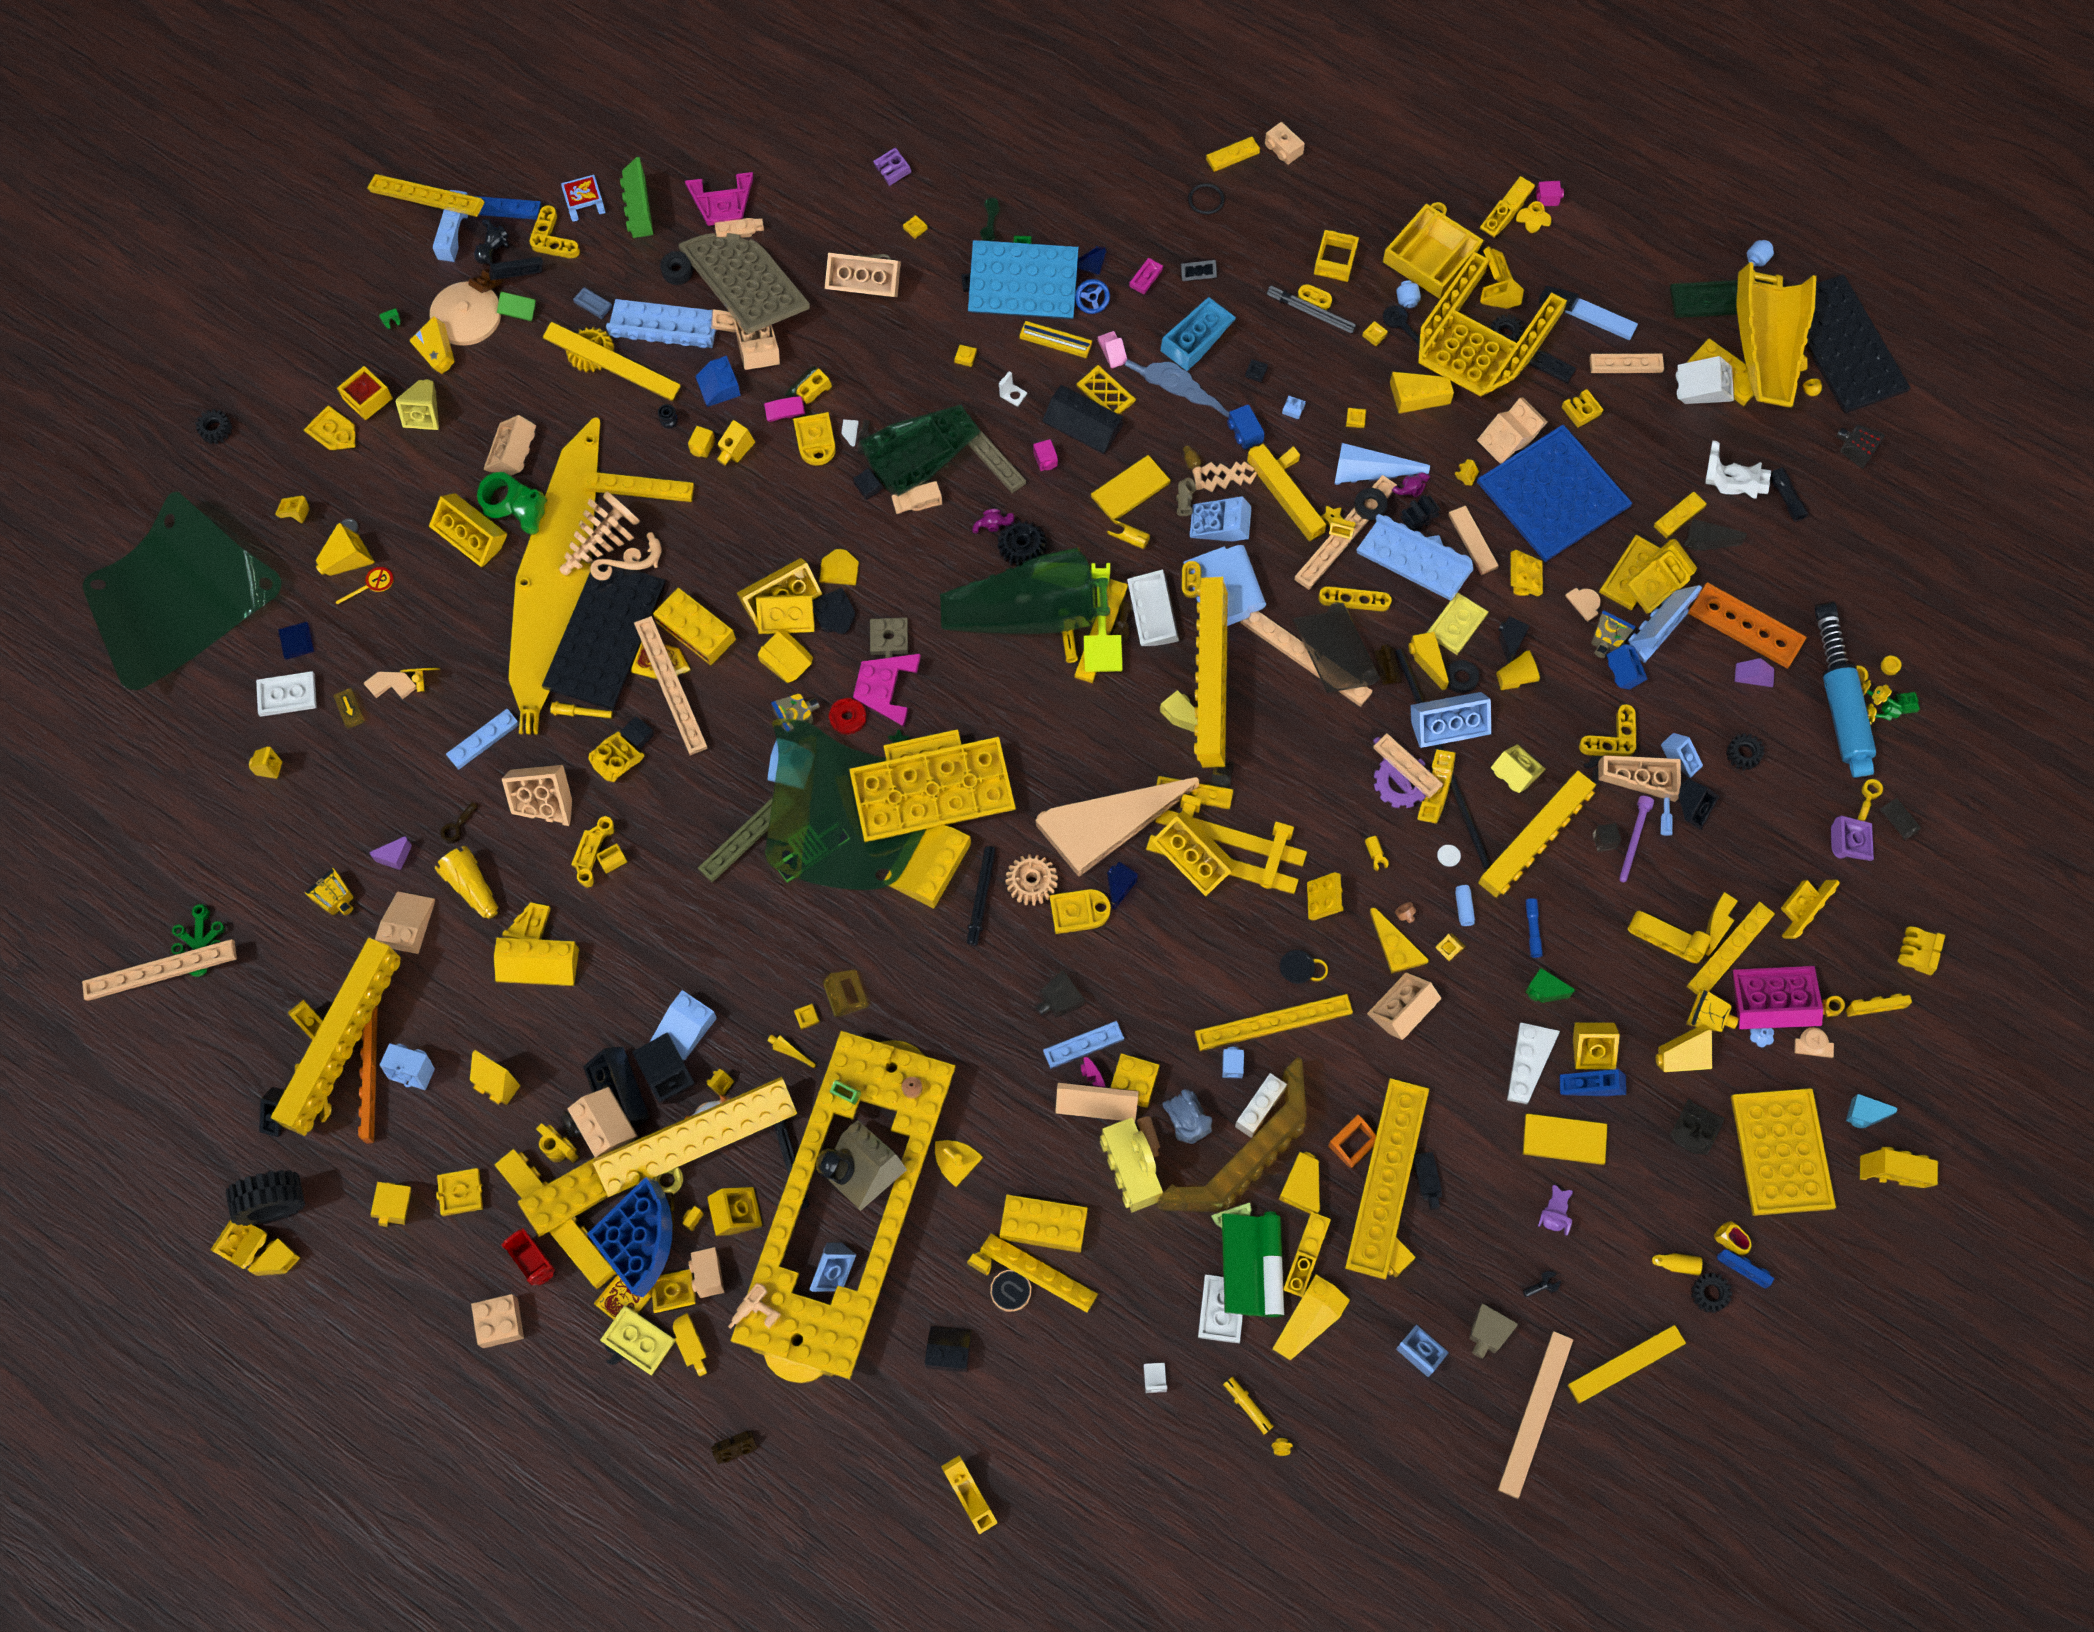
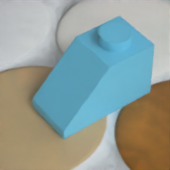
M1857 1094L1851 1100L1846 1121L1852 1123L1854 1127L1866 1128L1892 1116L1897 1112V1108Z

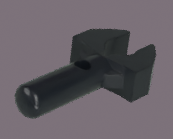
M1551 1271L1541 1274V1282L1524 1289L1523 1295L1529 1297L1544 1289L1549 1290L1551 1294L1558 1290L1561 1281L1553 1285L1547 1284L1549 1278L1556 1276L1557 1273Z

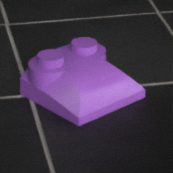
M1844 816L1837 817L1831 826V844L1834 855L1841 859L1851 857L1868 861L1874 860L1872 823Z

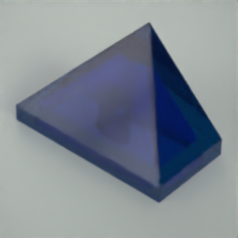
M1097 246L1079 257L1077 269L1100 275L1106 253L1105 247Z

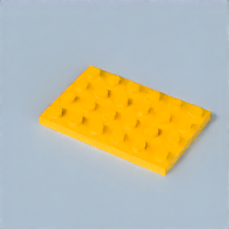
M1813 1089L1732 1095L1731 1101L1752 1215L1835 1209L1836 1205Z

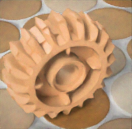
M1029 854L1028 859L1021 856V862L1015 860V866H1009L1011 872L1006 873L1008 878L1006 879V885H1009L1007 890L1012 892L1011 897H1017V902L1019 903L1024 900L1025 905L1032 901L1033 906L1036 905V901L1042 904L1043 898L1049 900V894L1053 895L1055 893L1053 888H1057L1055 881L1058 880V876L1054 875L1056 869L1051 868L1052 863H1046L1045 857L1039 860L1038 854L1035 856V859H1032L1031 854ZM1030 877L1037 879L1034 883L1027 881Z

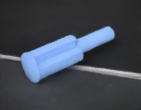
M1664 798V814L1661 816V835L1664 836L1672 835L1670 798Z

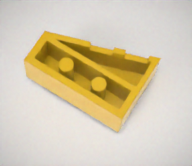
M1392 372L1390 386L1398 413L1451 404L1454 391L1449 379L1441 376Z
M1882 1147L1881 1150L1860 1156V1180L1875 1177L1879 1178V1182L1886 1183L1888 1179L1899 1182V1185L1927 1188L1938 1185V1161L1929 1159V1156L1926 1155L1915 1156L1909 1151L1898 1152L1894 1151L1892 1147Z

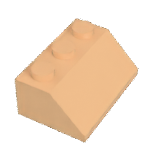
M520 415L501 422L484 470L504 472L509 476L520 473L524 468L525 457L530 451L529 445L535 436L536 425Z
M1405 973L1367 1014L1390 1035L1403 1040L1422 1021L1427 1013L1441 1000V997L1431 982Z
M609 1087L585 1095L567 1108L595 1158L625 1146L638 1137Z

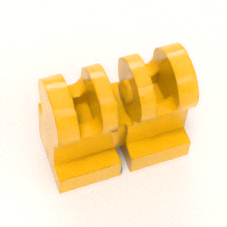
M1907 927L1905 935L1908 937L1903 938L1904 946H1901L1900 952L1902 954L1899 955L1898 962L1901 965L1915 968V970L1931 976L1937 970L1945 935L1929 933L1917 927Z

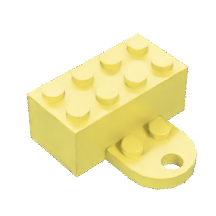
M1133 1117L1103 1128L1102 1135L1100 1136V1145L1103 1152L1107 1151L1108 1153L1107 1162L1110 1170H1115L1116 1178L1114 1179L1118 1189L1123 1190L1122 1200L1125 1207L1130 1208L1132 1213L1161 1202L1163 1191L1155 1174V1161L1147 1139L1142 1131L1138 1132Z

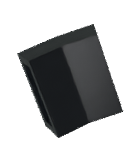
M869 468L853 478L854 485L866 500L884 488Z
M637 716L620 732L639 749L654 736L653 730Z

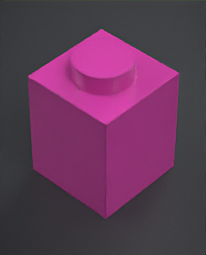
M1560 181L1539 182L1536 190L1537 201L1541 202L1544 206H1559L1560 200L1564 196V190L1560 186Z
M1051 439L1033 444L1034 456L1040 471L1051 470L1058 466V457Z

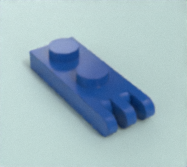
M1723 1250L1717 1255L1718 1261L1765 1289L1771 1286L1775 1279L1770 1276L1767 1270L1755 1267L1749 1259L1742 1256L1739 1257L1729 1250Z

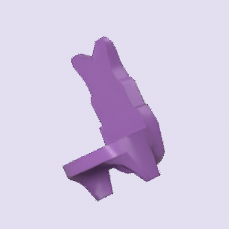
M1552 1186V1198L1548 1201L1547 1208L1541 1213L1538 1227L1541 1226L1543 1221V1225L1553 1231H1560L1565 1228L1564 1235H1568L1572 1219L1567 1217L1566 1212L1568 1209L1567 1201L1573 1193L1571 1190L1562 1192L1558 1186Z

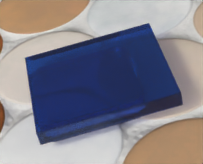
M308 622L278 629L285 660L314 652Z

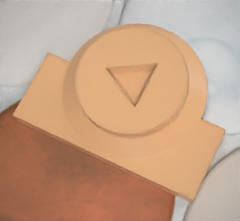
M1575 588L1565 595L1587 622L1599 614L1596 610L1599 608L1601 601L1595 591L1591 589L1579 591Z
M1811 1027L1801 1034L1800 1039H1795L1794 1053L1833 1058L1834 1043H1829L1828 1037L1823 1030Z

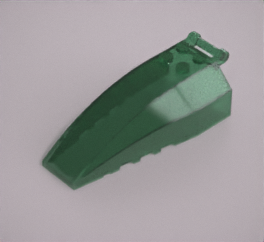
M1078 547L1039 556L1023 562V565L1012 569L1010 567L1005 569L1006 571L1003 573L992 574L988 576L989 578L978 582L976 580L969 583V585L940 594L941 628L943 630L1002 634L1058 633L1091 626L1096 616H1107L1110 614L1107 600L1108 579L1104 577L1093 579L1088 560ZM1095 587H1099L1100 591V607L1097 608L1095 600Z

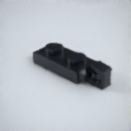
M1433 1152L1414 1155L1413 1164L1420 1194L1423 1196V1200L1428 1199L1430 1210L1438 1209L1440 1207L1438 1197H1442V1189Z

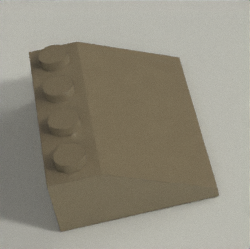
M857 1120L842 1133L834 1148L851 1155L853 1158L854 1172L851 1179L844 1185L837 1184L829 1178L827 1179L861 1211L907 1169L889 1147ZM839 1161L836 1168V1178L838 1180L846 1174L848 1170L847 1162Z

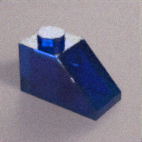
M1120 861L1116 866L1112 865L1107 872L1111 906L1114 910H1116L1138 881V874Z

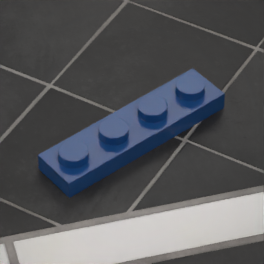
M474 196L482 198L485 202L478 214L484 216L537 220L542 207L540 201Z

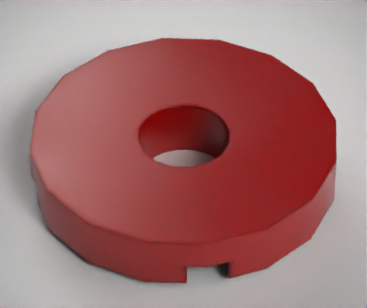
M844 698L835 702L828 715L833 729L840 734L846 735L854 734L861 730L867 717L861 702L852 700V698ZM849 712L853 716L851 719L845 720L842 718L843 714Z

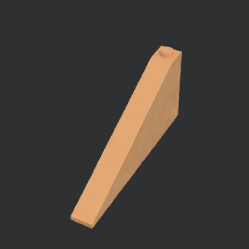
M1194 777L1051 808L1037 816L1036 826L1078 877H1080L1182 799L1183 794H1190L1199 786V779Z

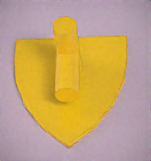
M419 668L400 670V672H415V675L412 676V681L416 682L417 692L425 691L423 671L441 669Z
M950 1140L935 1141L937 1164L942 1174L955 1187L983 1159L977 1151L961 1142Z

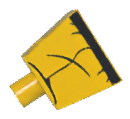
M1700 989L1686 1025L1694 1027L1706 1025L1712 1031L1722 1032L1724 1025L1735 1029L1739 1018L1729 1014L1732 1007L1730 1004L1707 990Z

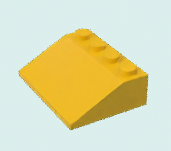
M945 825L912 832L883 883L934 909L971 846L970 836Z

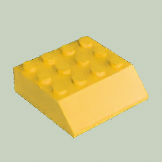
M1425 204L1386 248L1383 263L1440 299L1473 252H1478L1484 240L1430 205Z

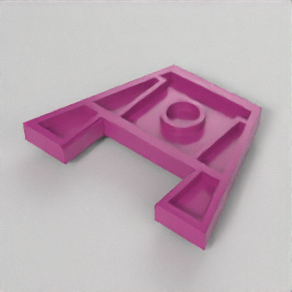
M753 172L737 174L738 189L704 193L702 179L685 181V185L707 226L715 225L717 222L743 219L754 175Z
M914 654L862 661L853 698L905 727L908 708L891 705L898 671L917 673L921 655Z

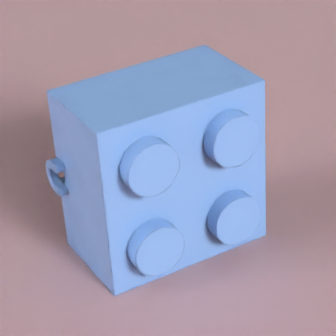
M389 1043L380 1063V1067L388 1079L403 1083L405 1087L413 1086L422 1090H426L435 1070L426 1052L419 1049L413 1051L402 1044L393 1045Z

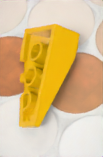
M1315 1275L1272 1350L1292 1360L1340 1318L1350 1300L1333 1284Z

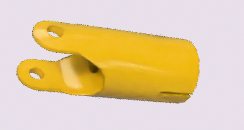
M1112 520L1113 523L1122 526L1125 530L1121 534L1107 531L1109 535L1145 549L1150 534L1117 520Z
M1673 1253L1669 1255H1655L1652 1258L1654 1265L1663 1266L1672 1272L1692 1275L1701 1274L1702 1257Z

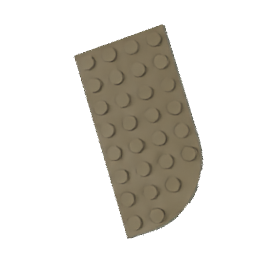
M710 233L679 244V250L686 254L695 270L747 335L810 309L809 302L766 250L751 239L748 241L740 238V235L727 233V237H716L715 233Z

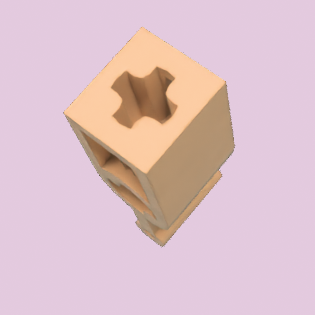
M937 481L910 488L906 493L891 496L896 514L911 509L919 511L942 505V497Z

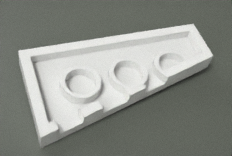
M1525 1023L1519 1024L1507 1100L1523 1104L1529 1102L1560 1031Z

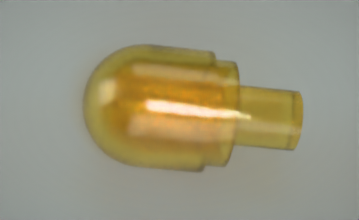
M1190 446L1184 447L1183 450L1186 454L1184 460L1187 466L1192 470L1195 467H1200L1201 459L1199 455L1192 451Z

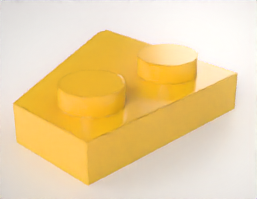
M530 902L524 909V912L515 918L511 927L503 931L502 936L505 938L541 940L551 908L546 905Z

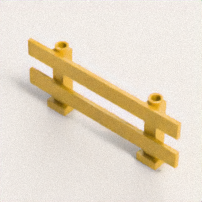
M1183 794L1180 808H1183L1182 811L1184 810L1213 840L1269 856L1265 869L1233 860L1238 866L1229 875L1258 883L1267 889L1275 888L1291 894L1295 893L1299 879L1276 873L1280 860L1303 867L1307 851L1285 845L1286 840H1291L1294 830L1293 826L1275 822L1272 833L1275 836L1273 842L1193 818L1194 812L1199 813L1202 799ZM1167 810L1156 819L1155 823L1167 826L1179 813ZM1151 835L1146 850L1165 855L1152 842L1156 836Z

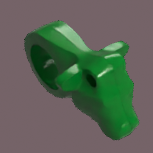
M494 472L487 475L481 481L477 492L478 503L483 507L484 515L490 518H501L514 514L524 532L529 535L537 534L539 531V521L545 514L544 505L547 499L544 494L537 489H529L504 472ZM502 486H508V494L501 503L491 505L493 493Z

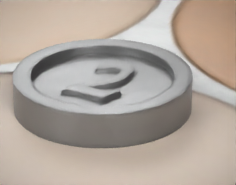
M348 518L341 522V524L357 533L359 527L354 519Z

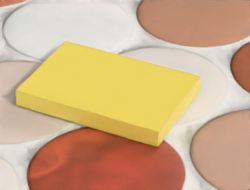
M1457 592L1427 633L1435 632L1437 642L1458 655L1488 615V611Z
M625 1305L600 1339V1341L651 1376L676 1341Z

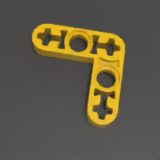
M550 205L542 207L529 241L532 249L540 253L565 258H576L580 250L575 241L551 236L557 219L555 208ZM541 226L548 227L546 231H539ZM554 243L559 244V247L556 249L550 248Z
M1627 704L1622 705L1618 709L1616 714L1617 738L1585 736L1579 744L1580 751L1586 755L1631 757L1636 750L1635 709ZM1624 711H1626L1629 715L1627 721L1625 722V714H1623ZM1621 728H1629L1631 730V734H1623ZM1586 742H1589L1591 748H1588V746L1585 745ZM1602 744H1611L1612 750H1605ZM1624 745H1627L1629 751H1626Z

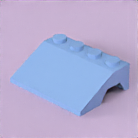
M1700 585L1674 591L1671 596L1661 603L1660 609L1657 607L1650 615L1651 619L1649 621L1645 620L1639 627L1641 631L1638 634L1634 633L1629 638V645L1635 647L1638 657L1642 662L1645 663L1688 614L1689 609L1687 607L1697 598L1702 589Z

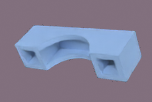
M450 190L452 192L468 195L467 192ZM444 209L432 247L438 260L455 262L459 248V226L463 218H468L467 214Z

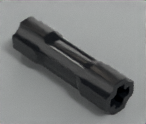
M1781 467L1771 472L1770 479L1787 505V510L1793 521L1798 522L1808 517L1809 512L1792 486L1791 479L1785 468Z

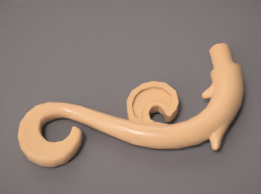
M652 532L646 535L650 546L648 552L651 551V553L643 561H639L641 553L636 548H630L624 552V562L610 559L595 560L590 567L592 576L597 580L609 579L612 574L611 566L628 570H642L652 565L657 568L661 555L659 540L655 538ZM602 564L611 565L608 566V570L605 572H601L598 569V566Z

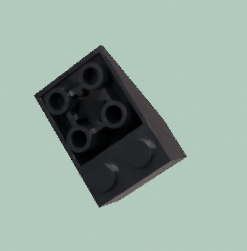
M668 1032L632 1052L658 1103L662 1104L696 1085Z

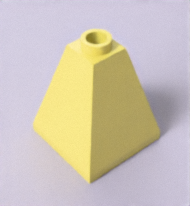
M428 379L418 380L396 399L403 428L438 430L439 422L434 383Z

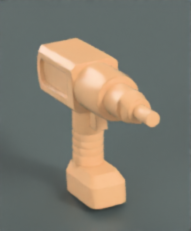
M756 1283L743 1299L744 1301L737 1308V1312L728 1326L730 1329L752 1310L755 1313L759 1310L768 1316L764 1323L769 1329L781 1316L778 1311L761 1302L768 1293L762 1284Z

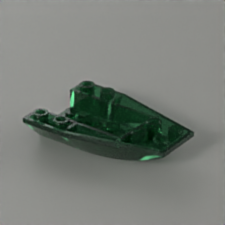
M957 405L890 424L861 440L860 445L870 467L888 492L899 497L933 477L980 433V429L962 405Z

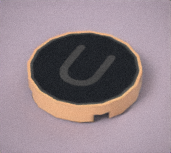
M1006 1270L1000 1272L994 1278L990 1294L994 1304L999 1309L1006 1312L1018 1311L1028 1304L1031 1297V1285L1027 1278L1013 1270Z

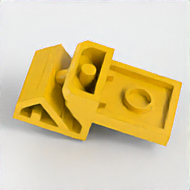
M1672 539L1645 561L1646 566L1631 578L1625 586L1646 614L1651 613L1674 591L1681 589L1688 583L1690 576L1695 573L1697 567L1678 541Z

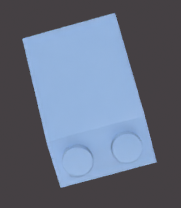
M682 990L670 1005L650 1042L668 1032L682 1060L685 1061L717 1017L714 1011Z

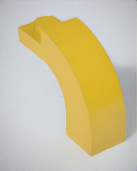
M960 1455L941 1466L977 1532L981 1534L996 1525L997 1521Z

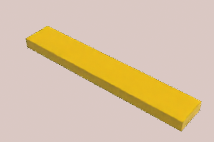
M1674 1325L1568 1384V1387L1579 1404L1685 1345L1686 1342Z

